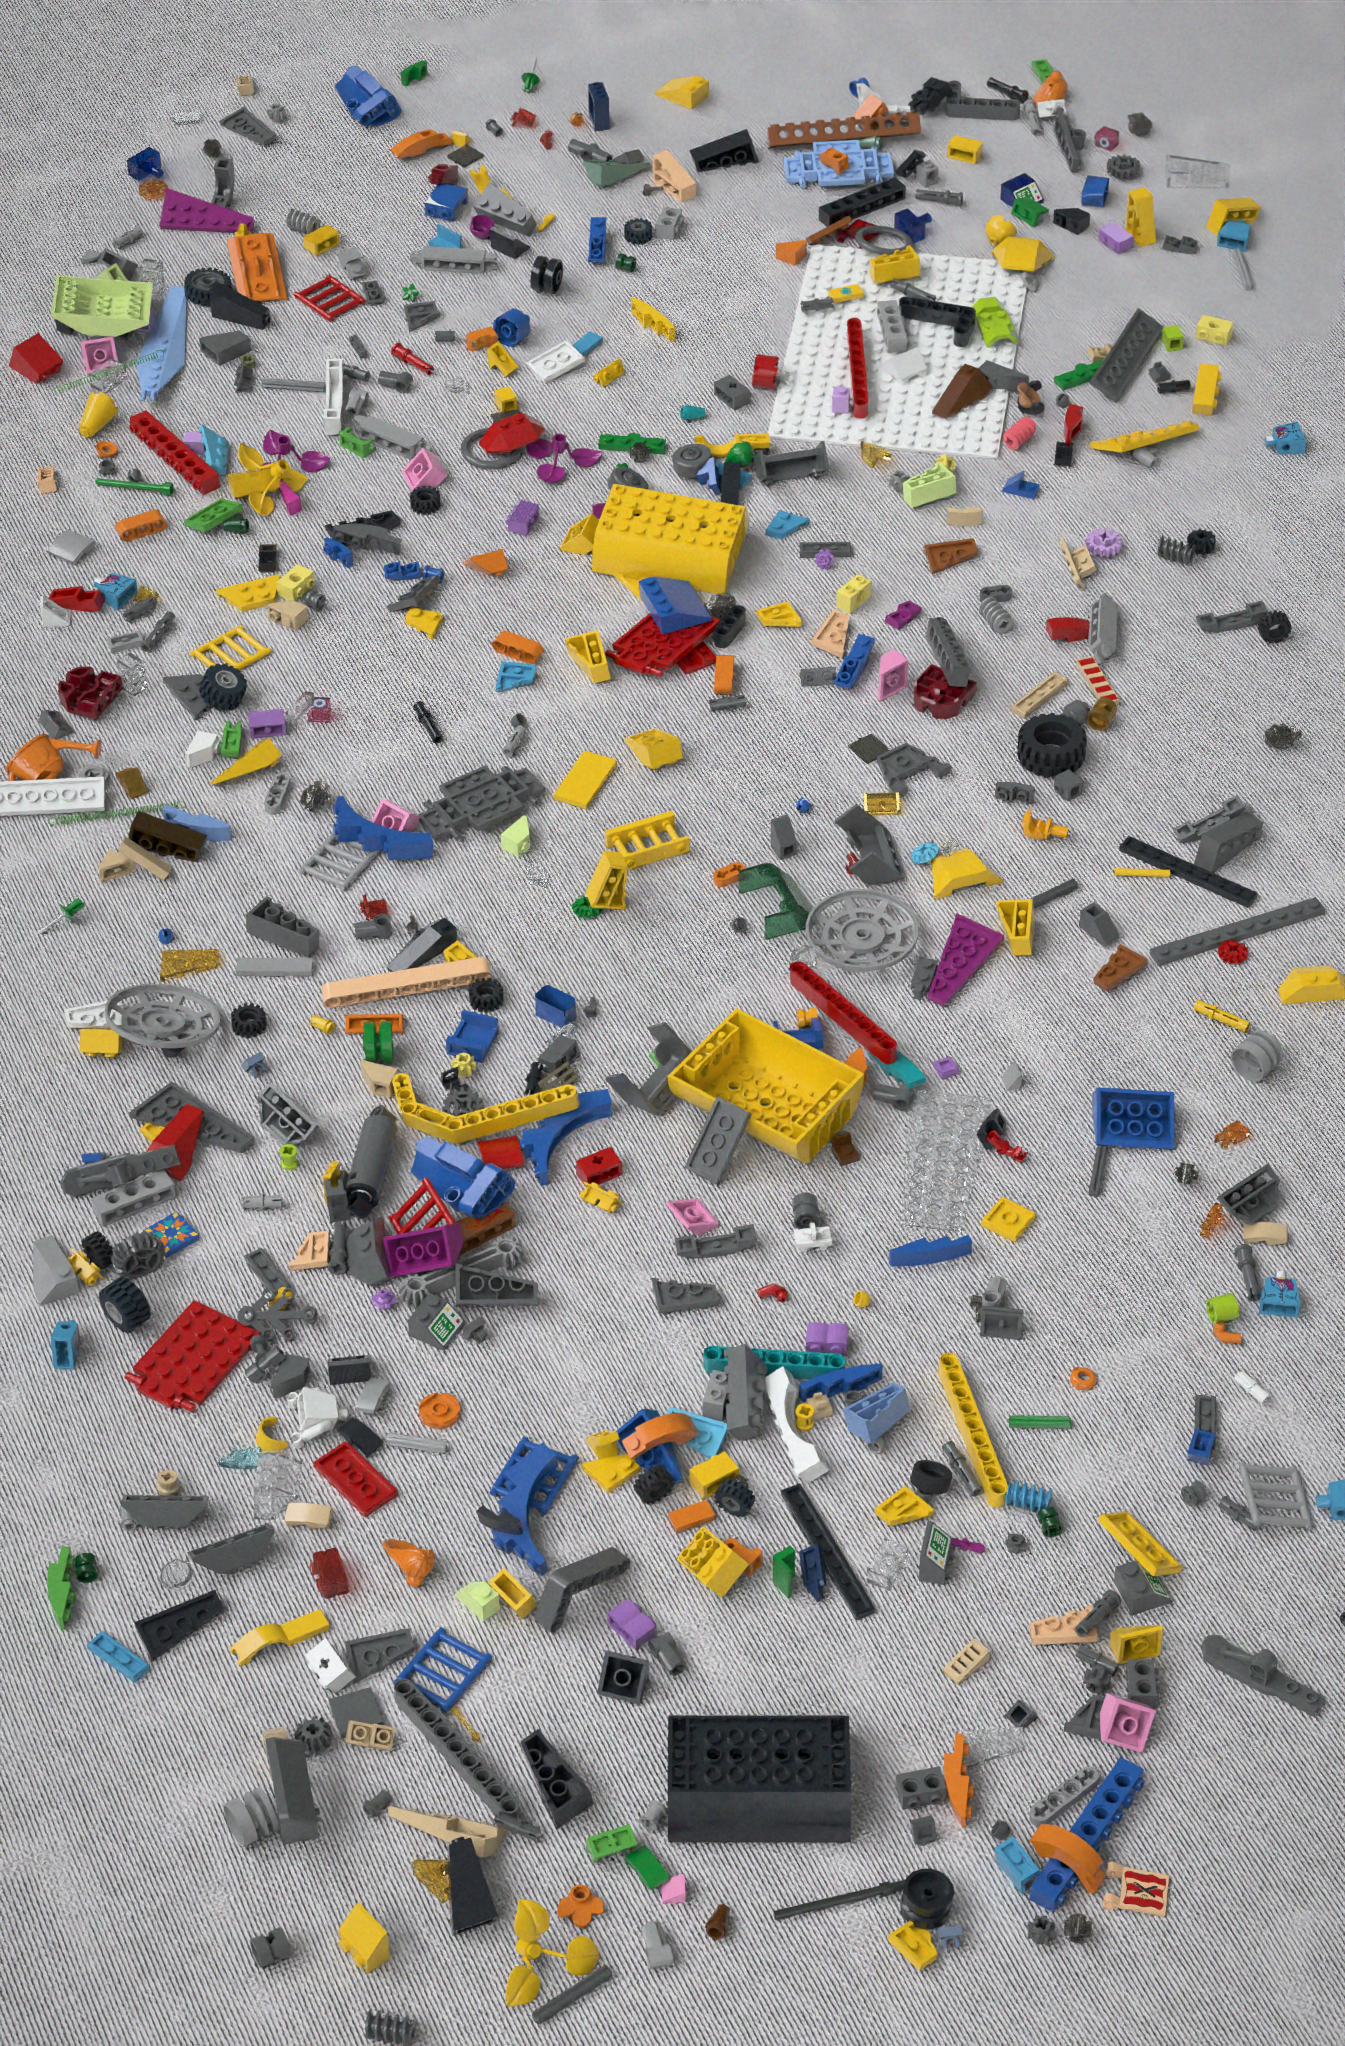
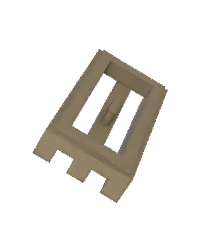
M567 1061L540 1080L538 1084L543 1091H546L568 1075L571 1078L560 1086L569 1085L579 1076L574 1074V1069L569 1067L570 1063ZM563 1069L566 1070L565 1073H563L561 1076H559V1077H558L557 1079H555L553 1082H551V1083L548 1084L547 1086L544 1085V1083H545L546 1081H548L549 1079H551L553 1076H555V1075H556L557 1073H559L561 1070H563Z

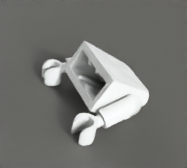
M303 1387L299 1395L296 1392H291L288 1395V1406L291 1409L298 1408L300 1431H303V1434L294 1432L291 1435L295 1449L302 1448L305 1439L309 1440L322 1433L331 1431L337 1420L346 1421L347 1409L337 1408L336 1397L323 1392L319 1388L310 1389Z

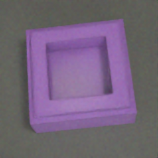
M951 1056L933 1062V1068L941 1079L959 1074V1068Z

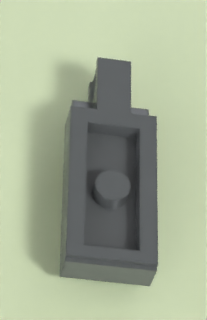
M919 957L911 981V989H914L913 999L921 1000L923 991L930 990L938 960Z

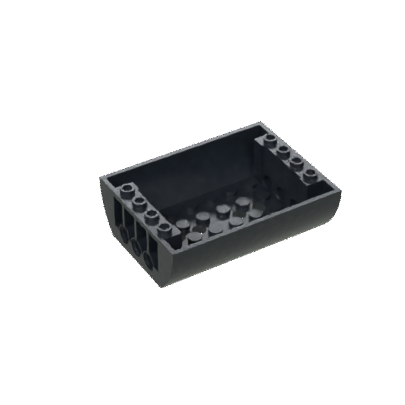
M668 1715V1842H850L851 1770L849 1715ZM711 1753L719 1755L717 1759H710L707 1756ZM738 1753L742 1757L740 1759H733L730 1756ZM783 1753L786 1754L788 1757L785 1759H778L776 1755ZM806 1753L810 1755V1758L801 1759L799 1755Z

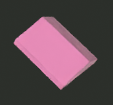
M698 1199L667 1201L666 1203L681 1223L698 1236L719 1225L717 1220Z

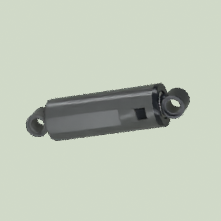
M383 1105L375 1107L369 1117L364 1120L345 1187L348 1201L346 1208L359 1219L367 1217L379 1202L398 1131L396 1116Z

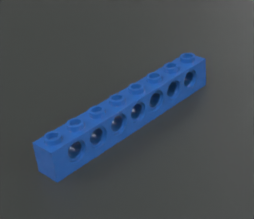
M1120 1757L1076 1820L1070 1832L1079 1836L1098 1853L1103 1839L1107 1840L1109 1838L1114 1823L1118 1824L1120 1822L1125 1807L1129 1808L1131 1806L1135 1792H1140L1145 1784V1779H1143L1144 1769ZM1050 1858L1030 1887L1029 1900L1054 1913L1058 1905L1061 1907L1064 1904L1069 1889L1073 1890L1079 1878L1068 1865L1057 1859Z

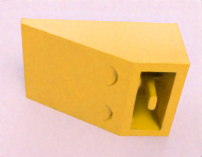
M704 1526L695 1534L692 1541L676 1559L721 1598L749 1565L748 1562Z

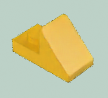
M499 341L487 349L490 369L496 365L506 377L519 367Z
M603 1430L585 1437L598 1460L618 1455L614 1442L619 1440L617 1431Z

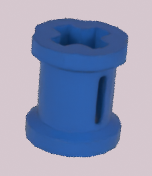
M426 565L423 571V578L437 575L440 580L438 583H442L445 571L443 568L436 569Z

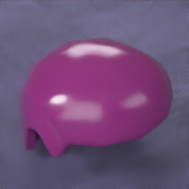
M476 215L471 219L470 231L472 235L480 239L488 238L494 222L488 216Z

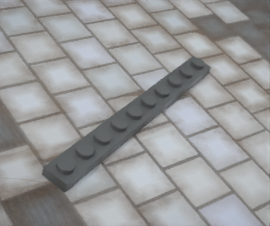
M1317 897L1151 948L1149 954L1157 966H1161L1218 948L1222 945L1223 941H1241L1324 915L1325 908Z

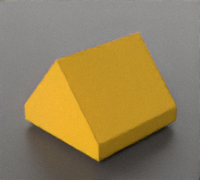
M455 130L452 132V144L465 148L472 140L465 133Z

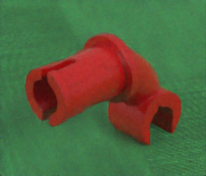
M995 1130L991 1131L986 1138L996 1148L997 1153L1010 1156L1017 1162H1023L1028 1152L1021 1151L1023 1149L1021 1146H1016V1148L1010 1146L1009 1141L1004 1140Z

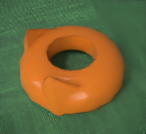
M100 441L96 445L98 457L114 456L117 452V446L109 441ZM103 449H108L110 452H104Z
M1074 1367L1070 1375V1382L1077 1390H1090L1096 1385L1097 1377L1091 1369ZM1086 1374L1089 1379L1081 1380L1078 1375Z

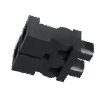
M931 77L923 84V89L911 95L912 101L908 106H910L911 111H918L921 115H924L927 111L933 113L945 97L950 98L954 93L948 82Z

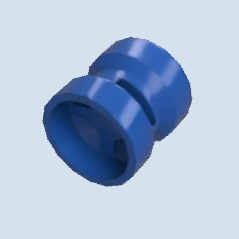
M865 77L849 83V89L853 96L858 95L857 83H864L870 88L869 82Z

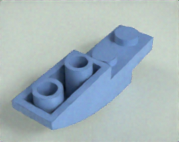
M167 804L162 808L164 820L207 835V841H230L232 839L231 825L203 813L196 817Z

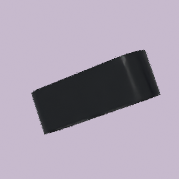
M732 606L714 629V645L716 647H728L745 626L746 609L744 606Z

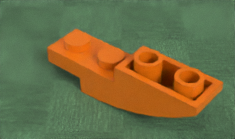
M432 129L423 130L401 140L391 148V152L397 158L418 156L419 154H425V148L431 149L434 146L444 147L451 144V138L445 133H436Z
M955 1734L954 1753H944L945 1784L953 1813L961 1827H966L967 1819L972 1817V1805H969V1798L974 1796V1785L970 1784V1777L966 1776L967 1764L964 1763V1757L969 1755V1743H965L964 1734Z

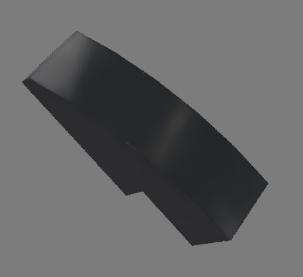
M724 462L721 503L738 505L741 463Z

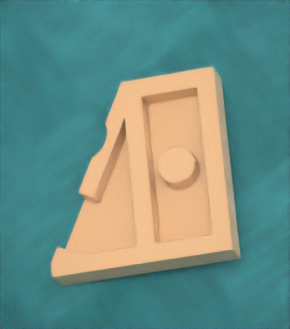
M329 1230L312 1232L307 1235L304 1244L297 1251L298 1256L289 1263L291 1271L328 1266L331 1236Z

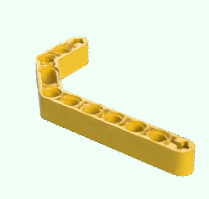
M406 1073L396 1074L392 1079L405 1125L452 1143L465 1142L577 1109L580 1105L576 1087L569 1084L460 1116H453L416 1102L410 1078Z

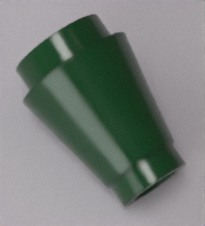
M244 517L223 522L224 531L244 534L249 531V521L244 519Z

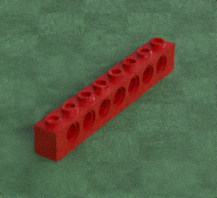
M147 410L129 417L131 432L136 434L142 442L146 443L151 450L155 451L160 458L175 469L177 474L184 477L186 482H189L195 490L205 495L220 488L219 474Z

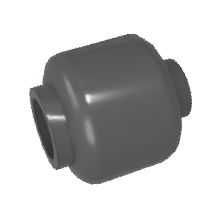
M1074 700L1064 707L1062 714L1065 717L1073 718L1075 722L1077 721L1081 724L1087 720L1090 708L1086 702L1082 703L1080 700Z

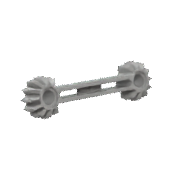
M508 1236L505 1239L499 1237L497 1241L492 1242L490 1248L461 1259L453 1266L442 1267L420 1277L417 1273L413 1277L408 1274L407 1279H402L399 1285L400 1299L402 1302H406L407 1306L413 1304L416 1308L429 1293L435 1295L455 1287L456 1264L488 1272L502 1266L506 1270L508 1267L515 1268L516 1264H521L524 1256L521 1241H517L515 1237L509 1239Z

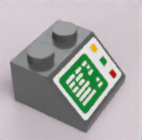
M429 1293L408 1319L409 1336L445 1351L466 1322L447 1300Z
M932 1521L927 1522L921 1548L919 1581L944 1585L946 1577L951 1575L952 1564H949V1561L954 1560L956 1547H952L953 1538Z
M1132 1561L1115 1567L1114 1584L1132 1615L1172 1603V1599L1159 1576H1152L1138 1561Z

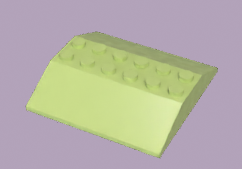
M57 275L51 317L87 336L117 337L149 325L153 283Z

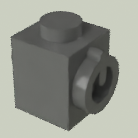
M1068 769L1055 776L1054 790L1067 802L1082 795L1083 780L1078 773H1073Z

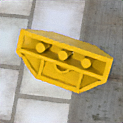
M1332 965L1293 968L1278 988L1281 1003L1293 1004L1345 999V975Z

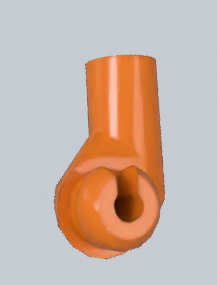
M1217 1322L1214 1324L1213 1334L1224 1343H1241V1333H1228L1225 1330L1224 1323Z

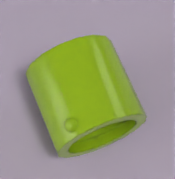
M1232 1293L1206 1300L1207 1314L1213 1324L1239 1317V1306Z

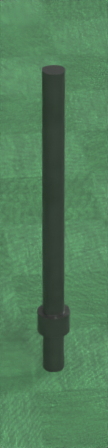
M906 1879L889 1883V1881L882 1882L876 1887L773 1911L774 1919L778 1920L874 1896L892 1895V1892L903 1890Z

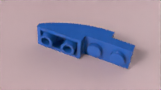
M591 217L588 262L604 263L606 217Z
M858 633L849 655L845 657L834 685L851 689L857 683L870 660L869 655L875 644L874 637Z

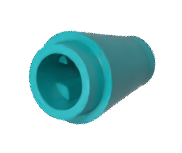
M687 404L681 406V419L688 421L705 418V408Z

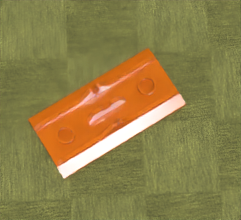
M260 233L227 239L237 292L256 302L287 300L274 234Z

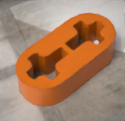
M735 862L716 870L713 873L714 885L726 887L745 877L744 864Z

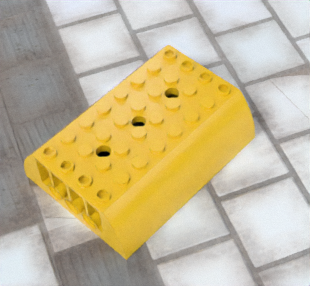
M613 484L595 531L592 572L614 576L618 573L626 578L636 576L638 580L654 576L689 581L694 590L725 595L749 527L748 509L739 505Z
M738 1008L668 1075L669 1088L674 1095L710 1113L717 1096L752 1113L744 1130L745 1133L804 1164H808L853 1117L864 1082V1073Z

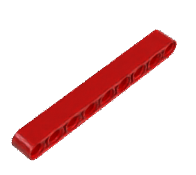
M850 318L847 320V346L853 415L858 419H863L868 416L869 400L862 323L858 318Z
M793 962L790 964V983L882 1063L892 1064L897 1061V1042L805 963Z

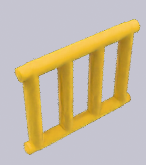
M240 625L190 652V655L193 658L197 657L208 667L211 665L215 666V663L203 654L210 649L227 664L241 670L265 657L272 650L269 647L265 648L244 631V627ZM238 634L259 652L251 655L231 638ZM225 642L240 654L244 660L237 663L217 645Z

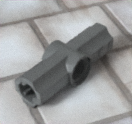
M572 139L568 145V151L581 156L583 161L601 160V162H609V160H613V155L600 150L595 143L588 145Z

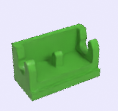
M347 427L343 431H339L340 446L358 456L365 458L376 450L375 445H370L374 442L373 439L365 442L357 438L355 434H349L353 428Z
M630 1824L588 1837L586 1841V1850L588 1853H591L592 1863L597 1862L600 1858L627 1849H636V1846H638Z

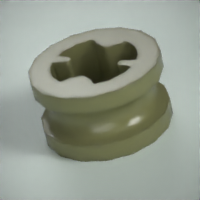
M246 354L240 358L241 365L245 361L244 366L251 369L255 367V357L253 355Z

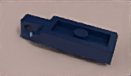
M815 1544L799 1551L803 1585L806 1587L807 1592L811 1593V1596L816 1599V1602L825 1599L823 1587L826 1586L827 1580L822 1547L819 1544Z

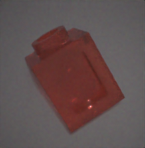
M520 107L518 112L515 111L511 117V120H513L511 126L514 127L518 121L531 128L536 115Z
M362 895L363 902H360L361 913H365L366 920H372L380 914L388 915L385 899L367 901L366 895Z

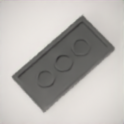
M717 1096L684 1168L716 1185H720L752 1113Z

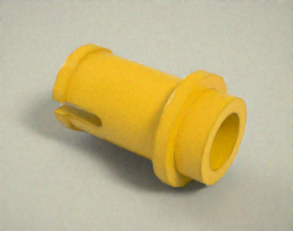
M316 1014L310 1019V1025L323 1030L325 1034L332 1033L335 1029V1023L331 1019L326 1020Z

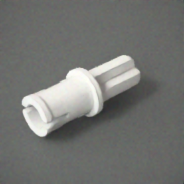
M1244 1372L1236 1374L1234 1380L1246 1390L1247 1395H1252L1261 1405H1266L1270 1401L1271 1394L1260 1387L1258 1381H1253Z

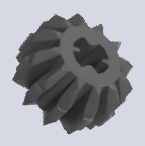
M313 1716L311 1720L304 1718L303 1724H297L294 1737L295 1740H302L303 1745L307 1744L308 1750L315 1755L316 1751L319 1750L323 1753L324 1747H330L333 1733L329 1722H324L322 1717L316 1720Z

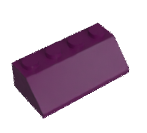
M460 1223L383 1237L390 1277L455 1265L464 1243Z

